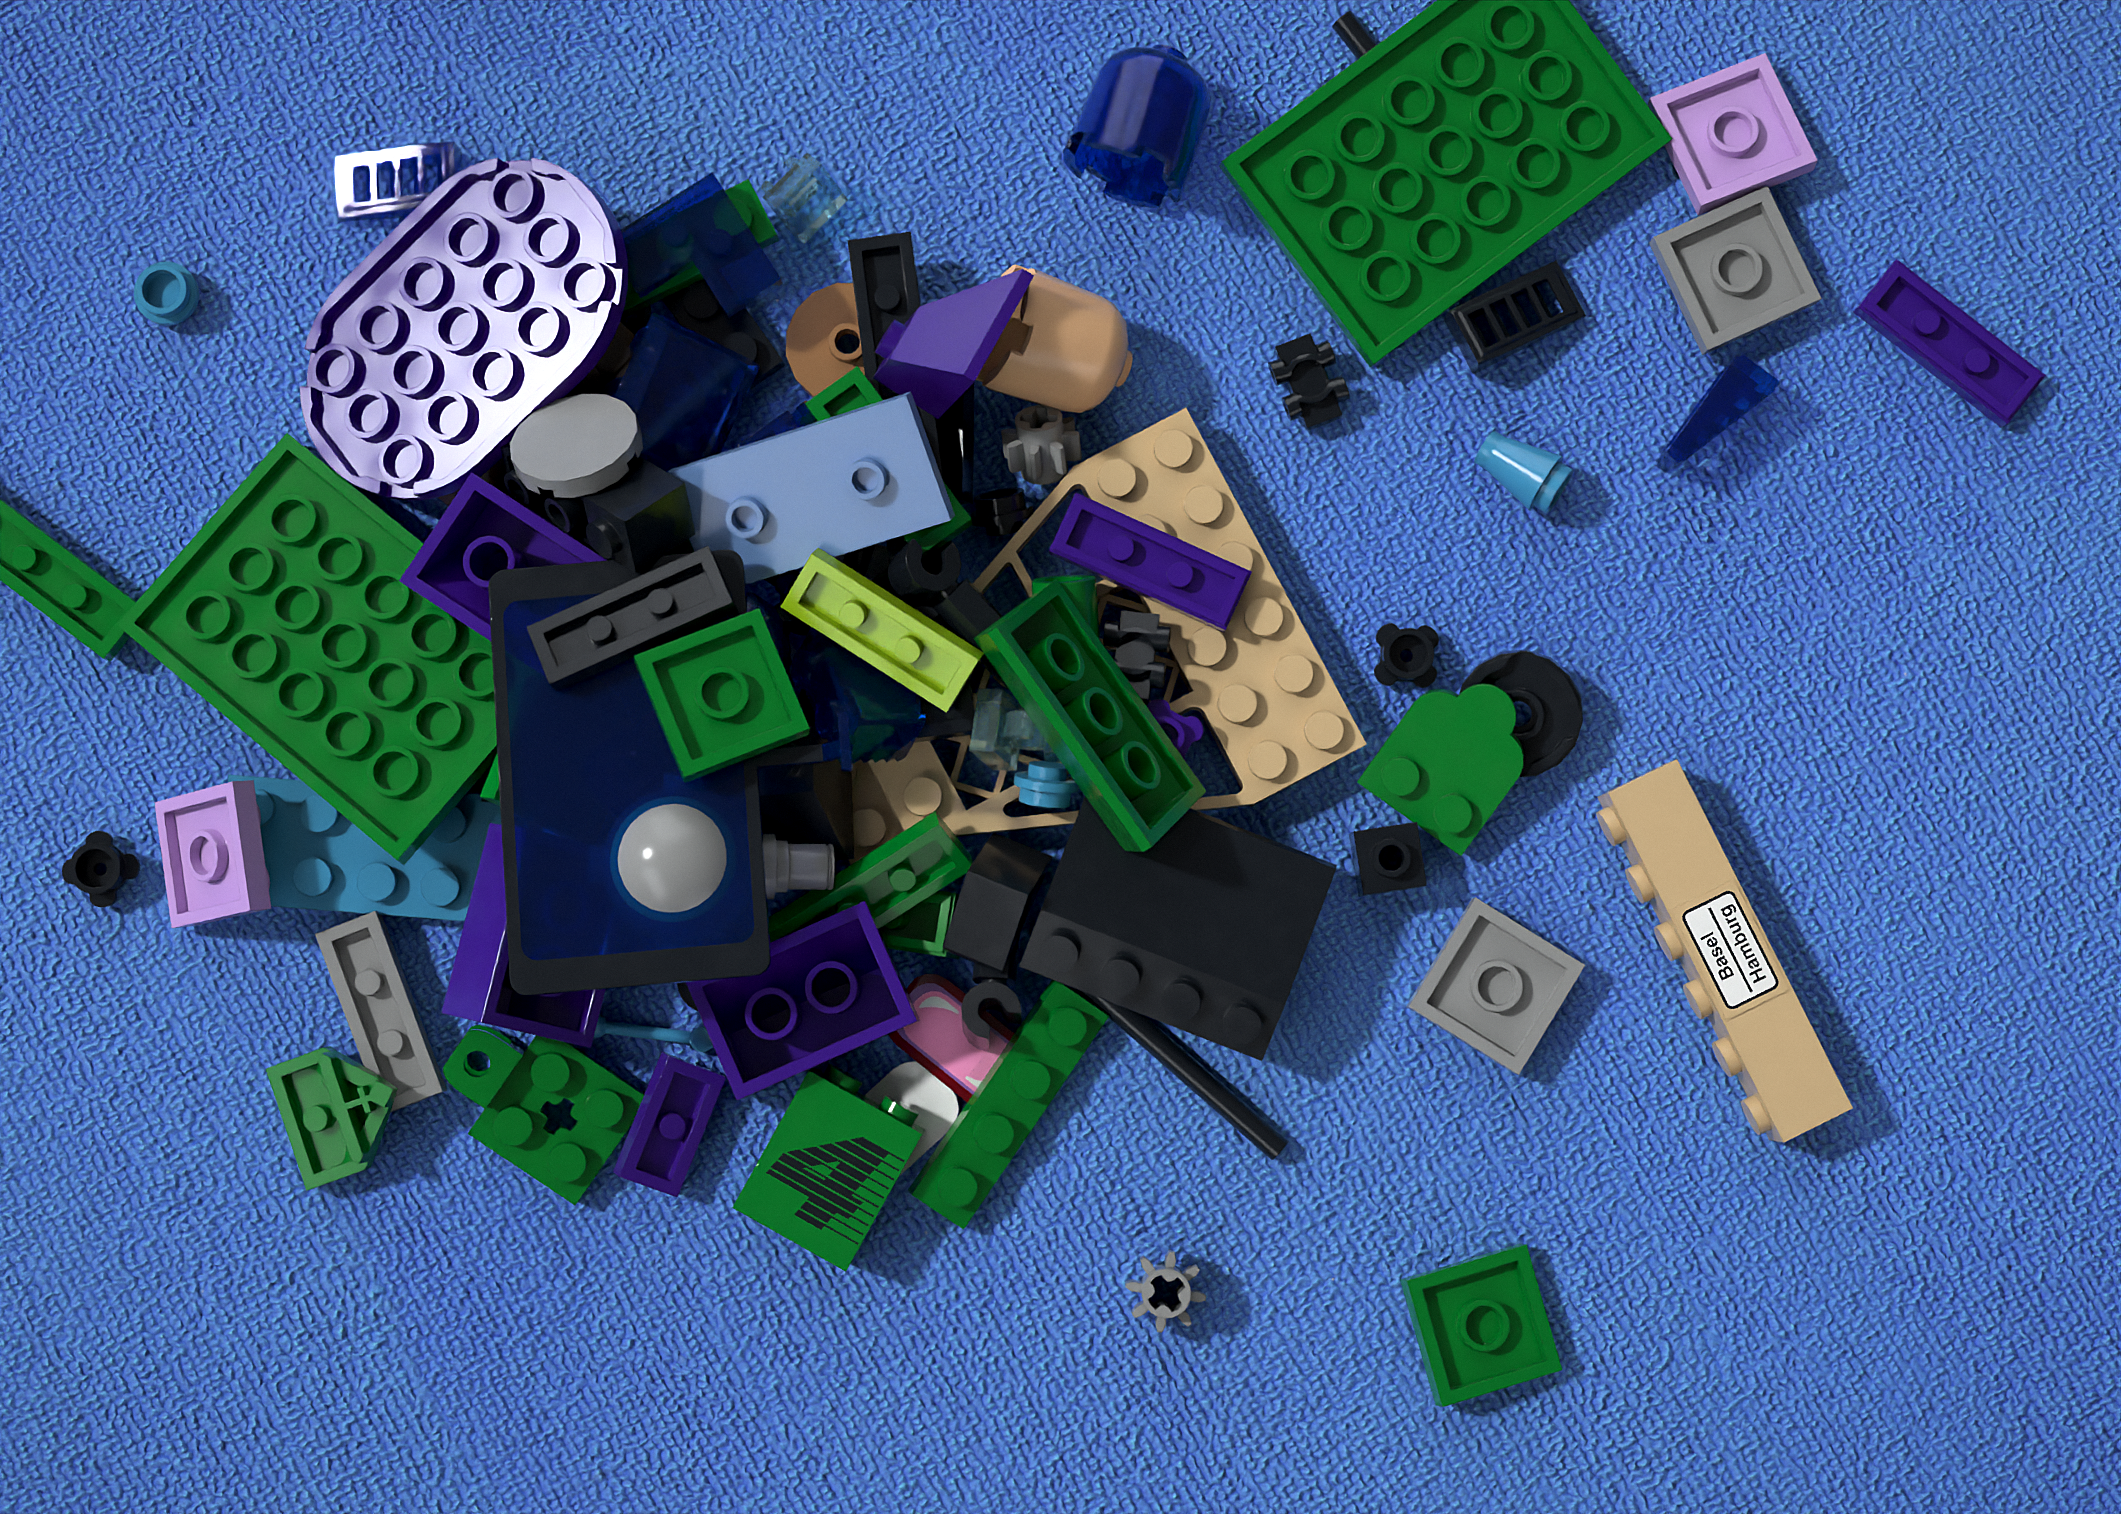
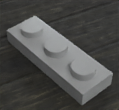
M373 911L316 933L315 936L364 1067L398 1088L391 1112L447 1091L382 915H379L378 911Z

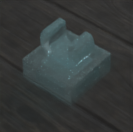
M806 153L800 160L789 157L784 162L789 171L774 186L767 180L761 185L765 193L763 196L764 200L789 232L804 244L848 201L824 166L809 153Z
M978 689L969 751L992 770L1017 771L1020 749L1032 751L1045 750L1046 740L1022 706L1003 689Z

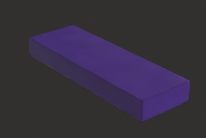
M1897 259L1889 265L1853 311L1858 317L2000 428L2011 421L2046 376Z
M1076 492L1049 549L1050 555L1224 633L1252 571Z

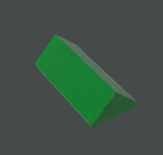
M1057 579L973 638L1124 851L1144 852L1151 848L1206 792Z

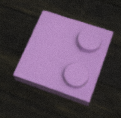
M1766 53L1649 99L1648 107L1672 137V140L1665 145V148L1697 215L1719 208L1765 186L1770 188L1811 172L1818 161Z
M254 780L232 781L154 802L171 928L197 926L271 909L269 895L270 877L265 866L260 830L261 813L256 801Z

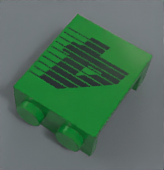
M829 1064L824 1073L815 1067L808 1071L732 1208L846 1272L913 1150L922 1138L925 1129L914 1124L919 1115L915 1110L886 1095L881 1104L858 1092L863 1084L861 1080Z

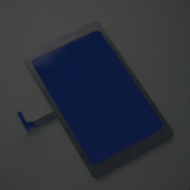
M733 550L712 551L738 611L676 639L748 612L745 566L737 552ZM691 553L662 555V557L637 573H634L615 560L500 570L490 578L488 589L509 975L512 988L521 995L533 996L759 976L765 973L771 964L758 768L821 763L841 758L842 771H853L852 754H854L853 737L850 734L849 713L840 712L837 713L839 740L821 745L771 749L684 783L634 658L558 692L550 686L527 626ZM669 804H680L695 808L712 819L719 829L726 847V867L717 889L698 906L680 912H661L641 904L624 886L618 866L619 847L623 835L630 824L644 812Z

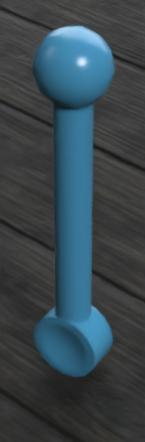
M599 1014L594 1038H600L604 1034L691 1044L692 1048L698 1052H707L714 1047L705 1027H698L691 1032L606 1021L601 1014Z

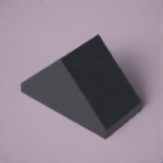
M993 832L967 871L943 943V950L1002 974L1050 866L1052 856Z

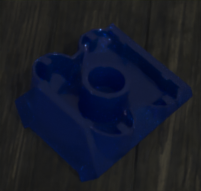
M652 313L647 325L637 331L629 345L631 360L624 376L608 382L601 394L622 400L636 414L642 434L643 449L639 457L668 472L673 468L721 453L760 366L755 361L656 313Z

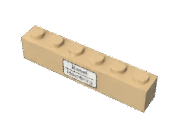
M1678 760L1665 763L1598 796L1597 798L1603 808L1596 812L1600 827L1612 846L1621 844L1631 864V867L1625 869V874L1635 896L1642 904L1649 901L1661 923L1654 927L1659 945L1670 961L1679 959L1690 981L1683 985L1685 996L1699 1019L1708 1017L1718 1037V1040L1712 1042L1714 1054L1727 1076L1737 1075L1747 1095V1098L1741 1100V1106L1753 1130L1758 1135L1766 1133L1769 1140L1784 1143L1853 1109Z

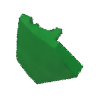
M330 1046L266 1068L306 1191L371 1168L391 1113L397 1087Z

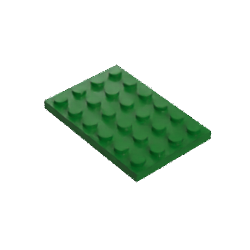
M1437 0L1221 161L1219 167L1369 367H1372L1672 140V137L1569 0Z
M286 433L116 625L393 858L405 865L489 768L496 757L497 736L492 644L490 640L399 581L423 543ZM505 651L510 722L528 676L542 677L546 680L547 678Z

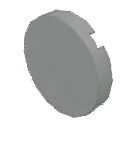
M578 394L557 399L528 416L518 426L510 441L511 460L518 478L527 489L540 494L538 487L544 490H552L554 497L575 498L596 493L618 482L629 471L627 462L633 458L634 453L638 458L643 449L642 434L636 414L624 401L606 394Z

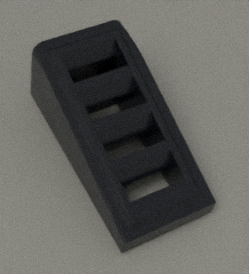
M1554 261L1450 310L1444 321L1472 374H1475L1583 319L1586 315L1558 262ZM1548 282L1563 310L1562 313L1555 316L1551 315L1537 286ZM1523 293L1526 294L1540 320V323L1532 327L1516 298ZM1502 304L1506 306L1519 333L1512 336L1509 335L1495 309ZM1482 314L1498 341L1491 346H1488L1474 319Z

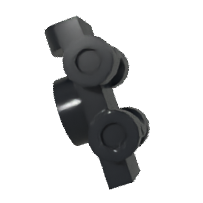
M1307 334L1275 346L1274 350L1278 359L1268 362V367L1276 386L1288 383L1290 395L1282 397V403L1289 420L1292 421L1301 417L1305 429L1311 430L1341 418L1342 412L1338 403L1350 399V395L1341 375L1332 379L1327 377L1324 368L1336 364V359L1328 340L1315 345L1311 334Z
M1121 611L1120 622L1106 620L1103 643L1104 646L1116 647L1113 660L1146 705L1149 704L1151 688H1164L1166 663L1155 662L1156 651H1169L1171 627L1159 626L1160 614Z

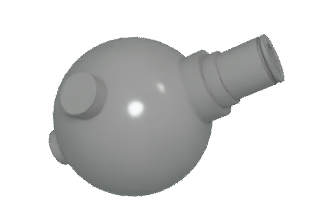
M680 772L664 773V789L652 792L630 805L613 825L605 845H589L588 885H604L611 904L621 918L639 933L659 941L660 950L697 947L699 942L720 935L742 917L753 900L747 821L729 802L703 790L704 776L684 783ZM762 834L766 899H774L775 893H786L788 889L825 890L827 888L832 890L835 874V857L832 844H828V846L826 844H788L787 840H776L774 834Z

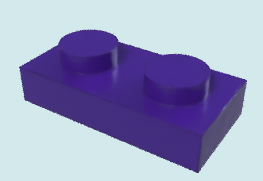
M661 1052L613 1172L621 1178L678 1197L726 1077L716 1071Z

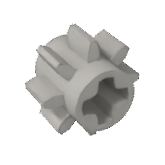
M1043 405L1025 408L1015 417L1016 429H1004L1001 431L1004 457L1008 459L1009 472L1021 471L1023 479L1029 483L1038 485L1055 483L1064 478L1068 473L1067 461L1082 459L1080 434L1075 431L1074 418L1068 417L1063 419L1059 409Z
M1171 1249L1165 1255L1164 1264L1153 1266L1147 1257H1140L1142 1268L1146 1272L1142 1280L1131 1279L1125 1282V1287L1128 1290L1140 1292L1143 1299L1131 1311L1134 1318L1144 1315L1149 1310L1156 1316L1155 1325L1157 1332L1160 1333L1163 1332L1166 1326V1318L1178 1316L1183 1324L1186 1326L1191 1325L1190 1316L1185 1310L1189 1302L1206 1301L1205 1293L1200 1290L1191 1289L1188 1283L1200 1271L1198 1266L1193 1264L1181 1271L1175 1267V1252ZM1162 1275L1168 1282L1178 1277L1182 1281L1176 1288L1179 1298L1176 1304L1169 1306L1163 1299L1153 1304L1149 1300L1155 1293L1152 1280L1155 1277Z

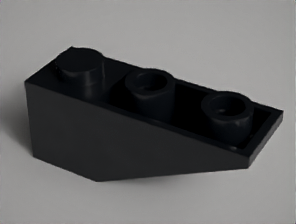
M510 442L500 447L507 473L504 475V484L512 499L547 518L564 533L569 532L586 542L602 557L612 558L634 573L644 569L662 557V555H665L695 535L685 482L644 458L633 457L627 462L629 471L618 482L596 493L575 498L554 497L552 490H544L538 487L540 492L538 494L527 489L518 478L511 460Z

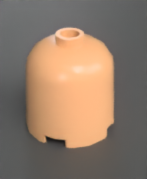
M1016 264L1012 265L1001 277L1021 269L1031 273L1034 277L976 380L983 382L982 386L987 387L989 390L1059 409L1060 411L1082 413L1095 408L1109 396L1115 386L1120 387L1130 373L1133 357L1131 351L1128 350L1129 343L1125 319L1116 306L1102 296L1034 268L1027 269Z

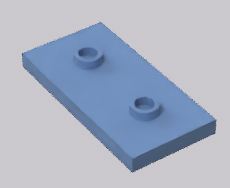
M911 391L668 471L669 474L685 482L695 529V535L689 538L694 552L706 546H709L712 551L733 550L737 552L743 561L745 585L804 567L810 555L817 548L836 557L950 521L955 516Z

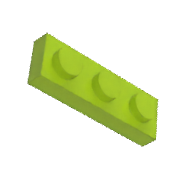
M817 548L810 555L781 605V608L945 712L954 704L984 655L976 647L820 548Z

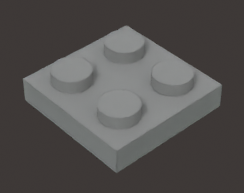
M1768 186L1654 236L1649 242L1702 355L1811 307L1822 299Z
M1475 897L1471 899L1406 1007L1502 1067L1519 1075L1585 965Z

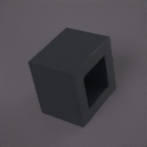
M1417 822L1353 831L1349 834L1358 897L1427 886ZM1386 846L1396 848L1402 857L1400 866L1394 871L1384 869L1379 862V853Z

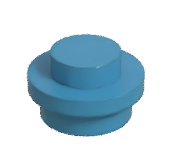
M167 261L158 262L147 267L139 275L134 287V299L139 311L150 321L159 325H175L185 321L195 311L199 301V286L194 276L182 265Z
M1031 761L1029 762L1028 771L1017 772L1014 777V785L1020 787L1019 801L1032 806L1046 808L1069 807L1071 793L1077 792L1079 788L1074 779L1067 775V769L1061 763Z

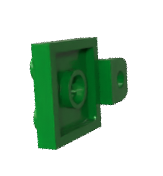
M481 1024L470 1027L443 1067V1073L448 1082L460 1093L484 1108L468 1134L573 1205L577 1204L632 1125L645 1094L571 1043L536 1035L525 1050V1048L498 1030ZM474 1051L485 1053L489 1057L490 1067L485 1070L472 1068L468 1062V1054ZM563 1098H566L574 1104L570 1115L577 1122L571 1129L560 1126L553 1132L545 1127L548 1116L541 1111V1108L547 1101L558 1105Z

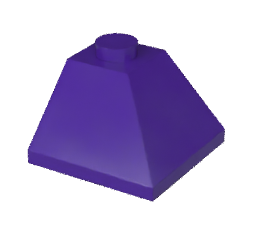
M1021 269L922 305L905 324L894 319L875 350V353L884 359L873 379L899 395L911 391L916 406L939 419L975 382L1034 275Z

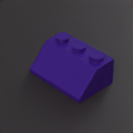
M471 472L399 581L491 641L488 585L490 578L496 572L507 569L606 561V559ZM601 593L512 602L507 606L503 614L505 651L546 677L527 626Z
M490 823L441 1013L591 1048L606 988L522 995L517 993L510 984L501 824ZM515 826L520 932L523 953L532 960L615 954L623 919L611 904L604 885H588L587 864L589 845L534 829Z
M866 901L769 943V965L765 971L758 975L685 981L736 1100L751 1096L920 1021L894 959Z

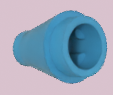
M1494 430L1486 438L1474 460L1475 464L1490 473L1529 511L1537 507L1545 513H1548L1556 504L1574 471L1562 463L1563 456L1507 438Z

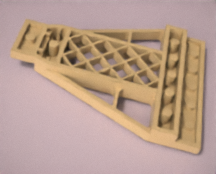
M1187 408L1073 466L973 583L984 594L1007 567H1011L1027 597L1030 598L1032 596V580L1018 553L1073 490L1081 489L1084 496L1252 571L1225 633L1139 594L1137 595L1142 604L1114 596V594L1125 588L1106 579L1097 583L1099 626L1106 604L1132 612L1160 614L1159 626L1171 627L1168 653L1172 660L1155 655V662L1166 663V669L1172 670L1163 700L1167 701L1170 709L1179 715H1183L1190 710H1197L1201 713L1241 789L1237 794L1202 797L1191 809L1200 812L1252 807L1367 745ZM1099 638L1100 641H1101V643L1104 645V643H1103V640H1104V639ZM1104 646L1106 650L1116 653V647ZM986 667L977 694L973 693L976 721L981 705L1017 715L1007 749H1002L971 739L972 735L945 738L944 740L960 744L950 778L930 741L913 742L906 689L904 685L893 678L889 680L850 726L851 729L848 731H850L854 831V859L848 860L850 865L934 811L938 813L956 837L1075 824L1080 810L1020 817H1009L1003 812L1004 808L1019 801L1020 787L1013 785L1002 791L1011 760L1028 766L1031 761L1041 760L1014 752L1024 718L1030 719V717L1021 705L1018 707L984 696L991 676ZM1179 673L1189 693L1169 703ZM968 747L1004 758L993 793L958 782ZM1053 751L1050 762L1062 764L1061 761L1057 762L1058 757ZM956 790L987 800L966 810Z

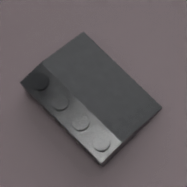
M1085 796L1019 967L1262 1061L1286 1004L1337 865L1191 808L1151 848L1144 852L1124 851Z

